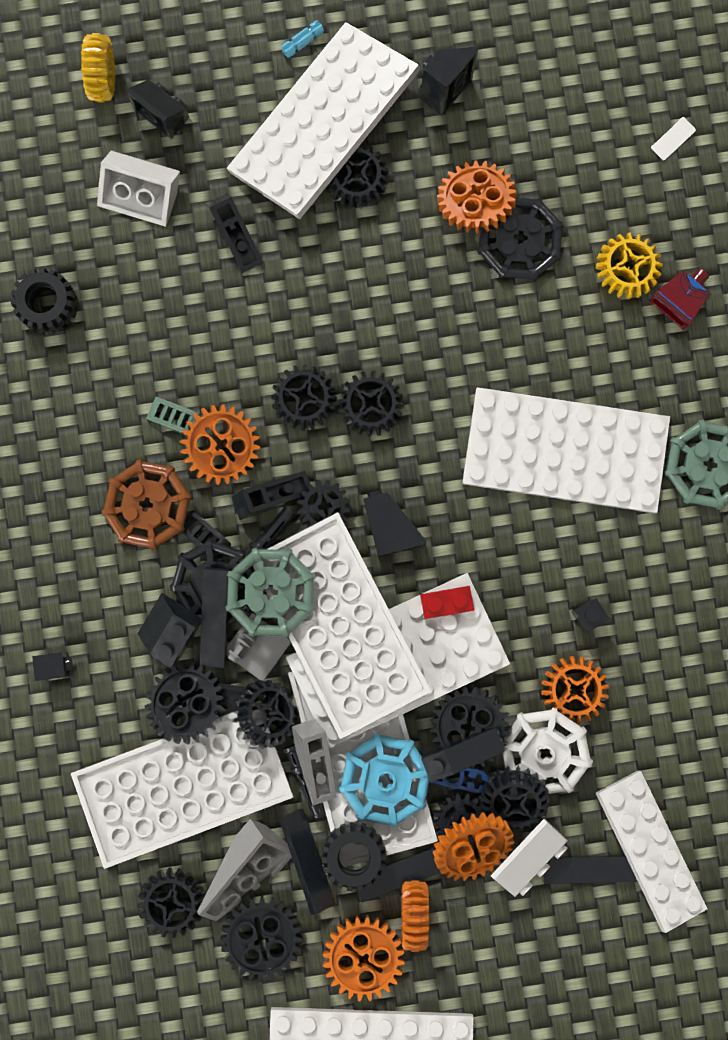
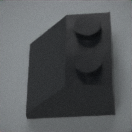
M148 79L130 87L126 91L134 111L170 139L176 135L189 119L186 109L187 105L178 97L173 99L168 95V90L160 83L155 85Z
M161 593L137 634L149 654L171 668L182 657L199 629L202 618L164 593Z

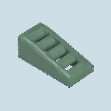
M155 397L146 419L183 434L182 430L189 431L190 429L187 424L185 428L181 427L185 416H190L188 421L194 423L193 414L195 413L200 417L201 415L180 405ZM159 405H164L160 417H155ZM168 409H173L168 421H165L164 418ZM178 411L181 415L175 425L172 423Z

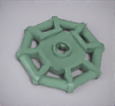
M703 419L698 420L691 428L676 438L672 437L670 440L671 449L667 471H664L665 476L669 477L683 497L684 503L699 504L721 510L723 506L728 504V492L721 496L719 488L728 483V426L705 422ZM707 432L724 436L721 442L710 440L707 438ZM698 435L700 442L690 448L685 444ZM681 451L685 453L684 465L677 468ZM709 458L715 463V468H712L711 472L707 471V466L703 465ZM684 473L689 477L692 484L690 489H688L679 474ZM698 488L710 490L712 497L699 495L696 492Z
M257 547L253 548L252 552L227 573L228 597L227 606L225 607L226 611L230 612L251 637L255 635L289 637V634L315 611L313 608L315 573H311L292 553V549L267 550L257 549ZM263 560H281L279 567H265ZM256 562L259 569L253 572L248 579L243 577L242 574ZM288 564H290L301 577L297 578L296 580H293L292 577L285 571ZM238 582L245 584V599L238 601ZM304 585L303 603L296 601L297 586ZM269 586H273L274 590H278V594L273 595L271 600L268 599L267 595H264V591L268 590ZM248 605L257 615L253 622L241 608ZM294 606L300 609L288 622L284 620L283 616ZM276 618L279 626L261 625L262 619Z

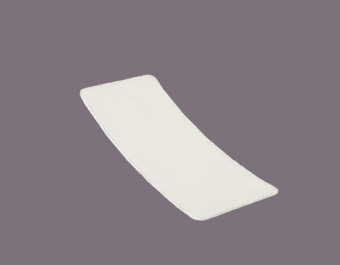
M682 117L651 146V149L662 160H665L696 129Z

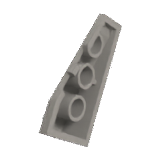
M249 819L233 839L197 911L198 914L218 921L241 902V896L250 889L257 890L261 886L260 881L270 873L274 876L285 866L292 857L288 844L266 825Z

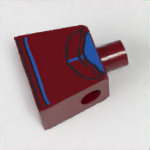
M700 268L692 276L686 271H682L660 288L649 301L684 330L691 324L709 294V291L702 286L709 278V275Z

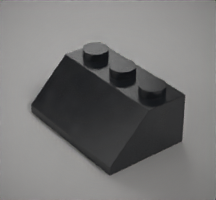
M475 47L439 50L434 57L430 55L422 65L423 74L421 76L420 99L443 116L472 82L478 49Z

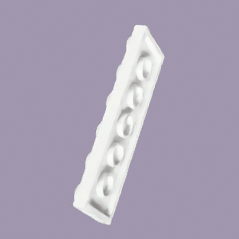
M636 771L596 792L599 802L661 931L667 933L707 910L705 902L642 772Z

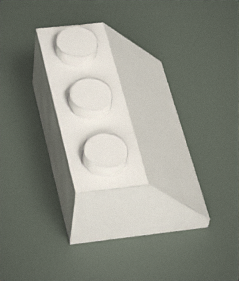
M110 151L100 166L97 206L166 227L177 196L180 171Z
M543 819L497 868L491 877L514 897L518 893L524 896L533 886L530 880L536 874L541 877L551 867L547 862L553 856L558 859L566 851L567 847L564 844L568 840L546 819Z

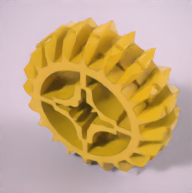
M92 33L84 37L81 51V71L83 87L88 99L105 102L111 101L114 96L115 57L110 38L100 33Z
M627 233L625 239L621 234L617 235L616 240L609 239L608 245H603L601 248L602 253H599L597 256L600 262L596 264V269L601 270L597 274V278H605L601 284L602 287L610 285L611 287L608 292L611 294L614 290H617L618 298L623 293H625L627 299H631L633 293L637 298L642 295V292L647 294L650 291V287H654L657 284L655 279H659L661 276L658 270L662 268L663 263L657 262L661 254L653 253L657 247L656 245L648 246L649 238L645 239L644 242L640 241V234H637L635 239L632 238L631 233ZM631 250L636 251L641 256L634 255ZM619 251L620 263L611 268V256ZM626 262L634 266L632 270L624 266ZM643 265H647L646 277L639 282L638 269H641ZM616 276H623L627 282L621 281Z

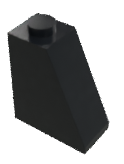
M381 490L367 493L368 497L364 498L363 501L378 557L426 545L425 538L388 493L382 494Z

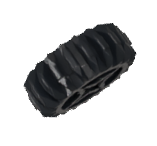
M361 143L359 148L343 165L342 168L347 176L344 178L342 185L337 180V174L329 183L327 191L328 193H333L332 198L334 200L341 198L340 205L344 206L348 201L351 209L354 208V203H359V208L362 209L363 202L371 206L373 204L372 198L379 201V193L386 192L384 185L389 183V178L386 177L389 174V169L384 167L386 160L380 159L381 153L379 151L372 154V146L364 150V144ZM360 160L362 162L356 164L351 161ZM371 167L377 176L373 185L369 183L367 178ZM356 173L357 175V173L361 174V178L357 179L356 176V179L352 178V174ZM354 188H359L362 191L352 192L351 190Z
M303 365V371L299 372L298 367L293 366L294 374L291 375L288 370H285L284 373L287 378L284 379L281 376L277 378L278 382L282 385H273V390L279 393L271 394V399L278 401L272 404V408L280 409L276 413L277 418L285 415L282 421L284 425L292 420V429H296L297 424L301 423V431H305V424L309 423L311 430H314L315 425L313 422L317 421L320 426H323L324 422L321 417L323 416L329 420L331 415L327 410L335 411V406L329 402H336L337 396L329 394L336 392L335 386L327 387L332 383V379L327 378L323 380L326 375L324 371L316 375L317 367L313 366L311 372H308L307 365ZM306 380L301 388H288L296 381ZM314 382L322 388L324 401L312 394ZM306 391H308L307 394L310 400L308 402L306 401V403H302L301 405V401L298 396L300 394L303 396L302 393H306ZM285 395L296 402L294 414L284 404ZM308 407H320L316 413L310 416H302Z
M363 371L361 372L362 380H359L354 375L352 376L354 385L348 381L345 383L349 391H340V394L346 397V399H339L338 404L346 407L339 409V413L348 414L343 418L344 423L352 420L349 426L350 430L359 426L358 435L363 433V429H367V437H371L372 430L376 429L377 436H381L380 428L383 427L388 433L390 432L388 423L396 426L398 423L393 417H402V413L396 410L404 408V403L397 402L403 399V394H395L400 389V386L397 384L390 387L393 383V378L390 377L386 382L383 381L385 378V373L383 372L378 379L375 378V371H371L370 378H367L366 372ZM365 386L380 387L373 393H366L360 390V388ZM386 392L392 403L389 413L385 411V408L380 403ZM353 395L362 403V407L357 415L351 409ZM377 398V401L375 403V406H377V408L371 406L370 408L366 409L367 402H365V400L371 402L373 401V399L375 400ZM371 414L383 418L378 422L362 421Z
M258 680L254 684H248L245 687L246 689L239 692L240 697L234 701L238 707L233 708L232 712L237 714V718L232 722L239 723L240 725L236 731H243V740L250 739V745H258L262 749L267 747L273 748L277 744H283L286 742L285 739L292 736V726H295L293 721L299 717L293 712L298 707L291 703L294 697H288V689H281V683L273 684L272 680ZM258 695L266 696L260 703L254 702ZM274 724L277 726L271 734L265 732L270 725Z
M519 765L516 767V770H511L507 766L506 772L498 769L496 776L490 774L488 781H485L483 785V792H481L483 810H486L487 817L491 813L494 814L495 818L501 816L503 821L506 820L512 832L515 827H520L524 831L526 825L533 829L534 822H541L542 816H546L547 808L550 805V799L548 798L549 790L544 779L539 780L537 772L530 775L529 768L521 771ZM530 793H532L535 797L533 803H531L528 798V795ZM497 794L502 796V804H499L496 800Z
M171 867L167 868L166 876L162 870H158L157 878L151 875L148 878L149 883L142 885V889L145 892L138 894V898L144 901L138 903L137 908L145 909V911L140 913L139 917L141 919L148 918L144 924L145 927H149L151 924L155 926L152 929L153 934L161 929L162 938L166 937L168 931H170L172 938H176L177 930L184 936L187 933L186 927L192 931L195 928L194 922L199 923L202 919L197 911L204 896L198 895L204 891V888H195L199 880L195 878L192 882L189 881L190 872H187L184 877L181 876V868L177 869L175 875H173ZM172 883L169 893L153 894L160 885ZM180 886L188 892L191 903L188 902V899L181 896ZM173 895L175 906L170 911V902L168 900ZM152 902L163 910V919L155 912ZM190 911V914L183 920L171 922L175 912Z

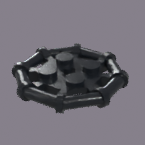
M539 197L538 199L516 198L515 207L530 208V215L516 214L514 208H512V215L506 217L505 223L501 222L498 224V228H495L492 224L489 225V232L490 229L496 231L495 243L489 244V232H486L484 227L480 228L477 253L489 263L499 275V278L531 279L533 282L556 261L561 260V240L564 224L542 202L543 199ZM537 212L549 223L548 226L543 227L540 220L535 218ZM518 233L523 234L527 238L521 245L518 244V240L514 239V236H518ZM552 233L550 249L544 247L545 235ZM496 250L499 253L501 252L506 260L503 265L492 252ZM540 254L544 255L546 258L534 267L533 259ZM511 263L526 265V269L509 267Z
M207 539L206 543L186 553L181 552L178 556L179 561L173 582L170 585V591L174 592L179 604L202 618V613L198 612V610L202 608L203 569L211 567L230 569L232 571L235 565L246 558V552L243 549L237 550L217 543L214 539ZM215 553L233 559L228 564L224 560H216ZM206 554L208 561L197 566L193 560ZM250 567L243 574L248 579L254 571ZM186 569L192 571L189 583L183 582ZM238 582V594L240 593V588H245V584ZM184 591H189L195 602L193 607ZM248 605L241 608L248 617L252 615ZM231 613L228 614V625L237 621Z

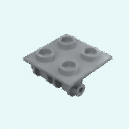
M254 613L249 617L252 622L256 618ZM262 620L261 625H269ZM242 626L227 646V656L255 677L264 681L291 641L287 637L284 638V636L255 635L251 637L248 635L249 632Z

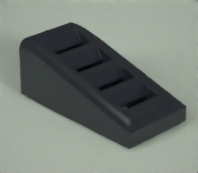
M194 510L186 517L183 534L197 547L202 545L211 534L214 535L211 539H214L215 542L231 546V543ZM196 520H198L199 523L189 533L187 530L193 525V523ZM205 527L204 532L196 539L195 536ZM215 553V559L219 560L222 555Z

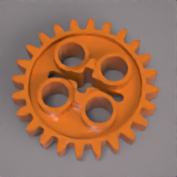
M476 160L471 167L465 162L464 169L456 166V173L449 171L448 179L442 178V186L438 187L439 194L437 195V200L443 219H448L450 226L456 223L457 230L465 226L466 233H469L471 228H475L478 234L482 227H484L486 232H489V225L491 224L498 228V220L505 223L506 215H512V208L515 207V183L511 182L510 174L505 175L504 168L497 171L495 163L489 168L487 167V161H484L482 166H479Z
M211 405L209 413L205 408H201V417L194 413L193 418L195 422L186 421V424L190 427L189 431H181L187 436L186 439L179 440L180 443L186 445V448L180 450V453L188 454V457L183 462L192 463L188 469L191 472L198 469L197 478L206 474L205 482L209 483L212 477H214L215 484L219 485L221 478H223L226 484H229L230 476L238 481L239 472L247 475L245 467H254L250 459H258V456L253 453V450L260 449V446L254 445V441L260 437L252 435V432L257 429L256 426L248 427L251 418L242 420L244 412L240 411L235 415V407L232 406L228 412H226L225 405H221L219 411H217L215 405ZM220 420L225 421L227 424V430L223 434L217 433L215 429L216 423ZM206 427L211 430L218 440L225 441L223 446L235 458L233 462L222 449H215L217 443L205 431ZM201 436H205L209 442L208 447L204 450L198 449L196 444ZM240 439L243 443L242 450L235 453L231 447L232 442ZM221 455L225 461L224 465L216 469L213 466V459L215 456Z
M482 812L479 818L472 814L470 820L462 817V823L453 822L454 828H445L446 835L438 836L440 842L434 843L436 849L433 851L434 861L441 874L445 873L447 878L453 876L454 881H457L460 877H462L463 881H466L469 876H472V879L475 880L477 874H481L484 877L487 870L494 872L493 866H500L502 864L500 860L508 858L506 852L513 850L511 845L514 844L512 838L514 835L506 820L503 821L501 816L495 818L494 814L491 813L486 817L485 813ZM470 834L473 838L475 848L479 854L478 860H476L474 856V851L468 839V835Z
M356 915L355 923L353 924L347 918L345 928L337 924L339 933L330 932V937L333 941L325 942V946L330 950L323 951V957L329 958V960L323 962V967L331 968L326 972V978L334 976L331 986L340 984L339 994L348 990V999H351L355 993L358 996V1001H361L363 994H366L368 1000L371 1001L372 993H376L381 998V989L390 992L389 982L397 985L398 981L394 975H402V970L397 966L405 964L404 959L398 957L404 954V949L396 948L401 944V939H393L396 935V930L387 932V922L379 926V918L377 917L371 923L369 915H366L364 922H361L359 916ZM359 934H363L367 937L368 941L364 945H358L354 942V938ZM345 944H349L350 946H352V948H353L356 952H354L353 950H351V949H349V948H346V947H345ZM378 950H385L388 953V957L384 960H378L374 954ZM368 954V961L365 959L362 962L359 961V955L364 956ZM342 956H350L353 962L349 966H344L339 962V959ZM372 964L382 968V971H377ZM363 971H370L373 974V978L369 981H364L360 978V974Z

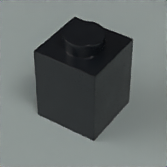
M591 598L571 611L583 632H590L609 620L608 615L597 598Z
M68 652L32 656L35 681L69 677L70 671H73L71 656L68 657Z

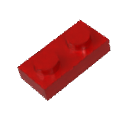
M470 586L420 594L424 619L474 611Z

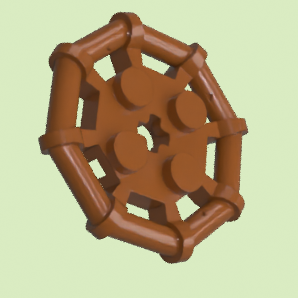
M140 459L136 460L135 464L114 478L111 477L108 482L110 484L104 510L101 512L117 535L118 542L157 550L158 546L179 532L183 533L189 501L192 499V495L186 490L173 466L167 467L143 462ZM146 472L162 476L159 482L147 480ZM138 474L139 481L132 483L129 487L123 484ZM169 481L178 495L171 496L166 490L165 485ZM118 490L124 492L121 507H115ZM147 498H150V503L153 504V507L148 508L147 512H144V507L141 504ZM173 503H179L174 520L170 518ZM123 513L124 518L129 523L126 529L123 528L116 515ZM167 522L171 526L162 533L156 535L155 530L161 524H165ZM136 528L148 530V538L133 535Z

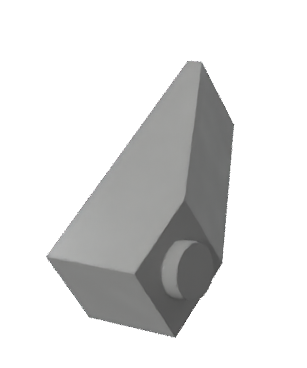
M316 719L292 726L295 749L312 804L316 805L336 798L326 731Z

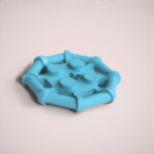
M375 733V736L351 752L348 751L345 756L347 758L339 791L344 794L357 814V819L361 822L366 820L396 828L399 823L426 807L425 801L430 779L421 760L422 756L414 746V741ZM383 746L401 749L399 756L384 754ZM376 747L378 755L365 763L360 757ZM407 755L410 756L418 770L410 772L403 761ZM355 765L362 768L359 783H352ZM387 773L389 778L393 779V783L388 784L387 787H382V782L378 781L379 777H384V774ZM420 778L415 796L410 793L412 779ZM361 789L367 797L368 802L365 806L362 805L354 793L355 790ZM407 798L411 804L396 813L394 806ZM373 805L387 807L389 815L370 810Z

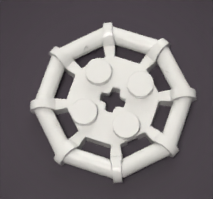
M557 708L526 714L519 713L516 721L508 730L511 735L503 738L509 743L508 746H505L506 751L503 752L505 768L509 766L511 770H516V767L519 765L521 771L529 768L530 774L537 772L539 780H547L548 777L558 778L559 782L546 784L549 794L566 791L571 793L588 767H592L593 760L590 759L585 734L587 730L584 726L580 727L559 713ZM549 720L548 727L540 726L537 729H533L530 724ZM555 722L571 733L566 737L555 730ZM523 728L527 735L521 743L515 742L514 739ZM577 741L579 756H572L570 743ZM547 748L552 756H546L543 759L540 757L541 752L539 750ZM512 751L519 752L521 757L520 764L515 765ZM570 764L576 765L570 776L566 777L564 772Z

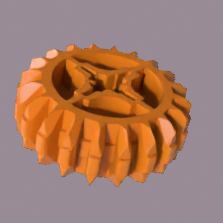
M569 656V664L566 663L564 658L559 659L560 668L554 663L551 665L555 671L554 674L549 671L545 672V675L551 679L550 682L542 681L541 684L549 686V689L542 690L541 694L550 696V698L543 701L545 705L553 703L549 710L557 708L559 713L562 715L566 714V717L571 721L574 716L576 723L581 724L582 715L586 721H591L589 712L598 716L599 712L595 707L605 708V704L601 703L600 699L609 698V695L602 693V690L609 689V685L601 684V681H604L607 677L606 675L597 676L601 671V667L597 666L592 670L591 668L594 663L592 660H589L584 665V657H579L576 664L574 656ZM571 669H580L587 674L578 680H573L565 672ZM560 678L564 685V692L557 699L556 684ZM592 680L594 694L590 701L586 695V688ZM569 683L580 686V689H578L580 690V696L576 694L570 695L571 685ZM573 699H577L585 707L579 710H568L563 705Z
M419 880L404 882L402 885V947L404 950H410L411 952L423 951L428 947V885L426 882H419Z

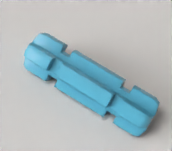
M318 20L309 25L310 28L306 27L292 37L291 42L287 41L281 46L282 52L287 58L293 56L296 50L300 51L314 40L313 37L317 38L323 34L324 28Z

